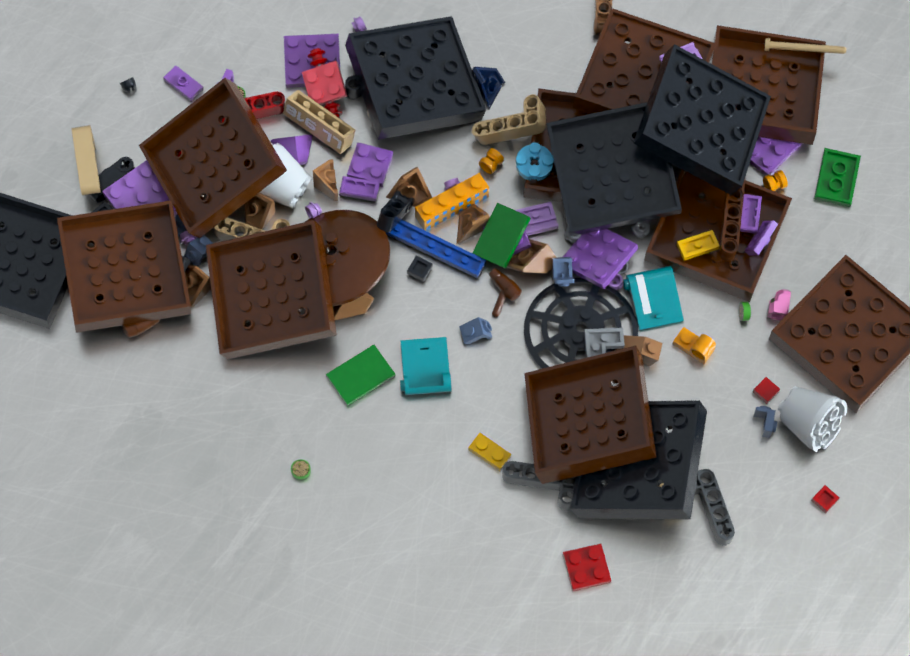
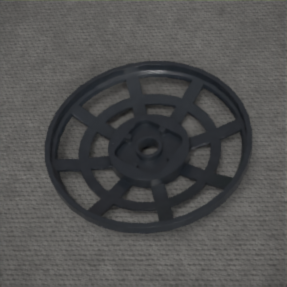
M574 278V283L593 284L584 278ZM554 283L548 286L536 296L526 313L524 340L530 357L540 369L549 367L538 355V353L547 348L555 357L565 363L579 360L575 359L577 351H585L584 332H579L576 326L583 324L587 329L605 328L604 321L614 318L616 328H622L619 315L629 313L631 317L633 336H638L637 319L626 298L616 289H612L607 285L605 289L615 294L625 305L615 309L608 300L597 295L600 287L595 284L592 285L590 292L574 291L566 293L563 287L558 286V284ZM552 289H555L559 297L548 306L546 311H534L541 298ZM578 296L588 297L585 306H574L570 298ZM595 300L604 304L609 311L599 314L593 309ZM563 301L567 310L562 316L551 314L552 310ZM531 318L542 320L541 332L544 341L536 346H533L531 342ZM548 321L559 324V333L550 338L547 331ZM563 341L570 348L568 356L559 352L554 347V344ZM607 349L606 353L614 351L615 349Z

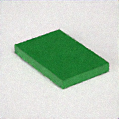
M824 148L814 199L851 207L861 156Z
M497 203L473 250V254L506 269L531 218Z
M375 345L370 346L326 374L327 379L346 406L351 405L396 376Z

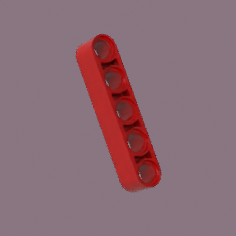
M279 91L244 98L256 119L275 116L284 112L285 96Z

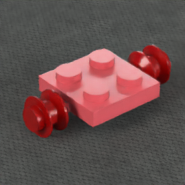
M320 48L313 49L308 54V58H312L313 61L310 62V65L315 68L302 72L308 97L320 105L327 104L324 108L340 118L343 114L341 111H338L340 104L334 101L348 96L337 61L325 64L328 61L327 58H323L326 52Z

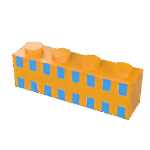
M478 173L416 206L415 218L423 230L426 231L458 214L459 211L489 197V186L482 175Z

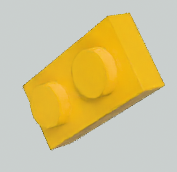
M713 230L677 241V247L684 261L718 250L720 247Z
M479 433L468 447L469 451L498 471H501L504 464L511 458V453L482 433Z

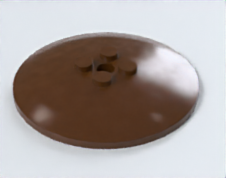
M333 210L321 213L320 216L305 221L315 220L322 228L333 306L346 304L360 298L380 281L390 260V243L386 232L377 227V221L374 218L354 210ZM331 250H336L333 255H328ZM295 255L293 257V260H296L298 258V255Z

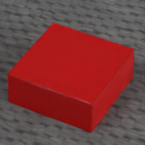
M767 377L753 389V393L765 404H768L780 392V388Z
M824 485L811 501L827 513L840 497Z

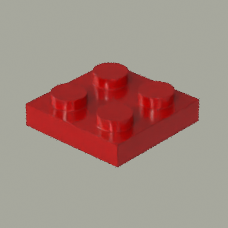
M602 544L563 552L572 592L611 583Z

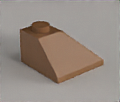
M529 239L531 247L513 255L507 268L525 273H547L552 270V258L557 257L548 244Z

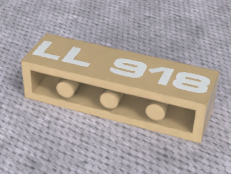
M300 90L295 91L286 99L283 114L336 152L341 154L352 145L356 130Z

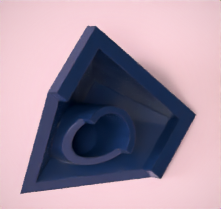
M474 67L472 72L482 99L488 109H490L505 81L497 68Z

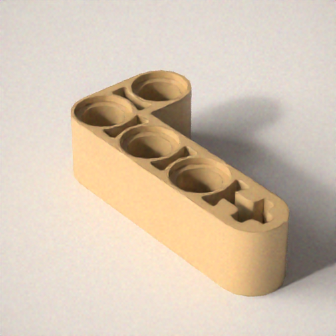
M528 95L523 102L524 112L477 122L472 127V134L480 144L488 145L542 133L546 128L545 106L537 95Z
M91 126L71 128L81 194L83 196L101 193Z
M228 217L214 227L216 237L224 241L265 232V230ZM278 219L274 222L271 230L290 226V223L286 219ZM238 232L244 233L242 236L235 235Z

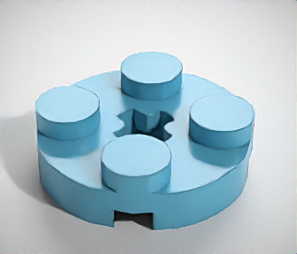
M531 143L518 152L516 156V169L520 176L526 180H543L551 173L554 159L546 147L538 143ZM531 160H538L539 165H531Z

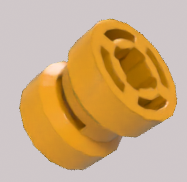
M490 148L486 153V157L481 158L478 164L486 173L493 174L496 171V167L503 163L504 157L496 149Z
M782 170L776 171L774 175L763 177L764 187L776 192V189H784L788 186L787 178Z

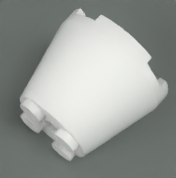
M277 143L273 147L287 171L259 193L274 200V202L293 208L299 196H302L306 191L312 177L282 145Z
M794 386L787 399L779 404L778 410L781 411L780 420L809 449L817 452L820 448L826 449L839 433L841 428L838 426L842 416H845L847 413V404L839 397Z

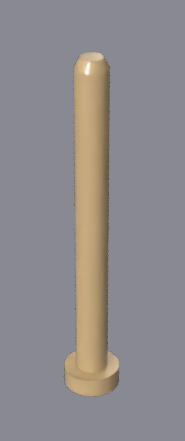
M766 38L764 51L781 49L845 54L847 48L844 46L772 42L769 38Z

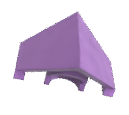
M313 135L272 139L271 143L273 145L279 143L300 165H304L308 161Z

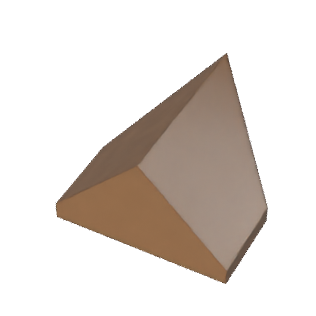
M330 159L313 170V183L316 189L332 200L338 201L333 159Z
M418 167L402 175L386 196V198L391 199L398 190L408 198H415L413 207L432 198Z
M258 193L244 204L245 224L264 230L276 212L274 200Z
M475 204L459 211L456 245L482 232L489 220V214Z
M189 265L185 272L192 308L211 290L210 277L200 268Z
M366 293L354 301L334 306V319L339 320L365 314L374 298Z

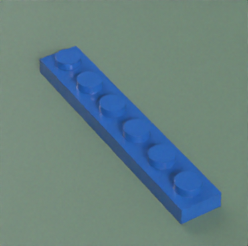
M402 219L391 232H386L388 236L477 279L486 264L485 259Z

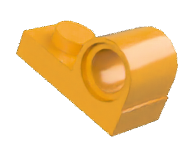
M685 327L681 329L672 343L703 364L707 362L716 348V343L711 337L705 334H701L699 337Z

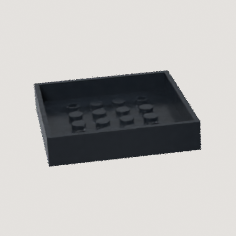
M452 16L348 34L345 47L378 140L482 121L487 109Z
M674 44L664 54L633 144L733 195L743 185L771 96Z
M647 102L546 123L569 236L681 214L682 208L672 164L633 144L635 139L632 135L637 134ZM582 145L584 149L579 151L577 146ZM650 188L651 192L647 194L644 192V189ZM590 199L595 200V204L589 205L588 201Z
M0 193V225H5L3 228H0V314L47 329L51 328L68 288L57 218L73 215ZM54 241L57 242L56 245H52L51 243ZM31 291H36L34 295L30 294Z
M649 401L656 458L576 476L570 508L579 519L691 520L707 410L701 401Z

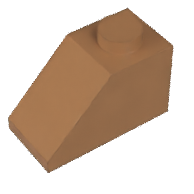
M624 335V348L637 346L644 365L651 366L659 361L663 343L644 336Z

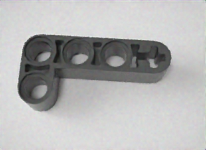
M509 461L504 464L502 478L506 483L559 491V507L565 511L571 510V502H565L562 498L564 496L572 498L575 482L569 484L563 479L542 484L537 476L534 478L526 476L528 472L535 474L534 464ZM510 470H513V475L509 474Z
M710 469L698 470L695 495L699 494L716 542L722 546L728 545L734 537L735 530L717 479ZM706 477L710 480V482L703 483L701 481V478ZM707 496H715L716 501H710ZM720 513L723 518L716 519L713 514Z

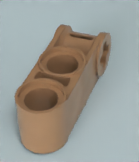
M595 0L593 35L601 33L612 8V0Z

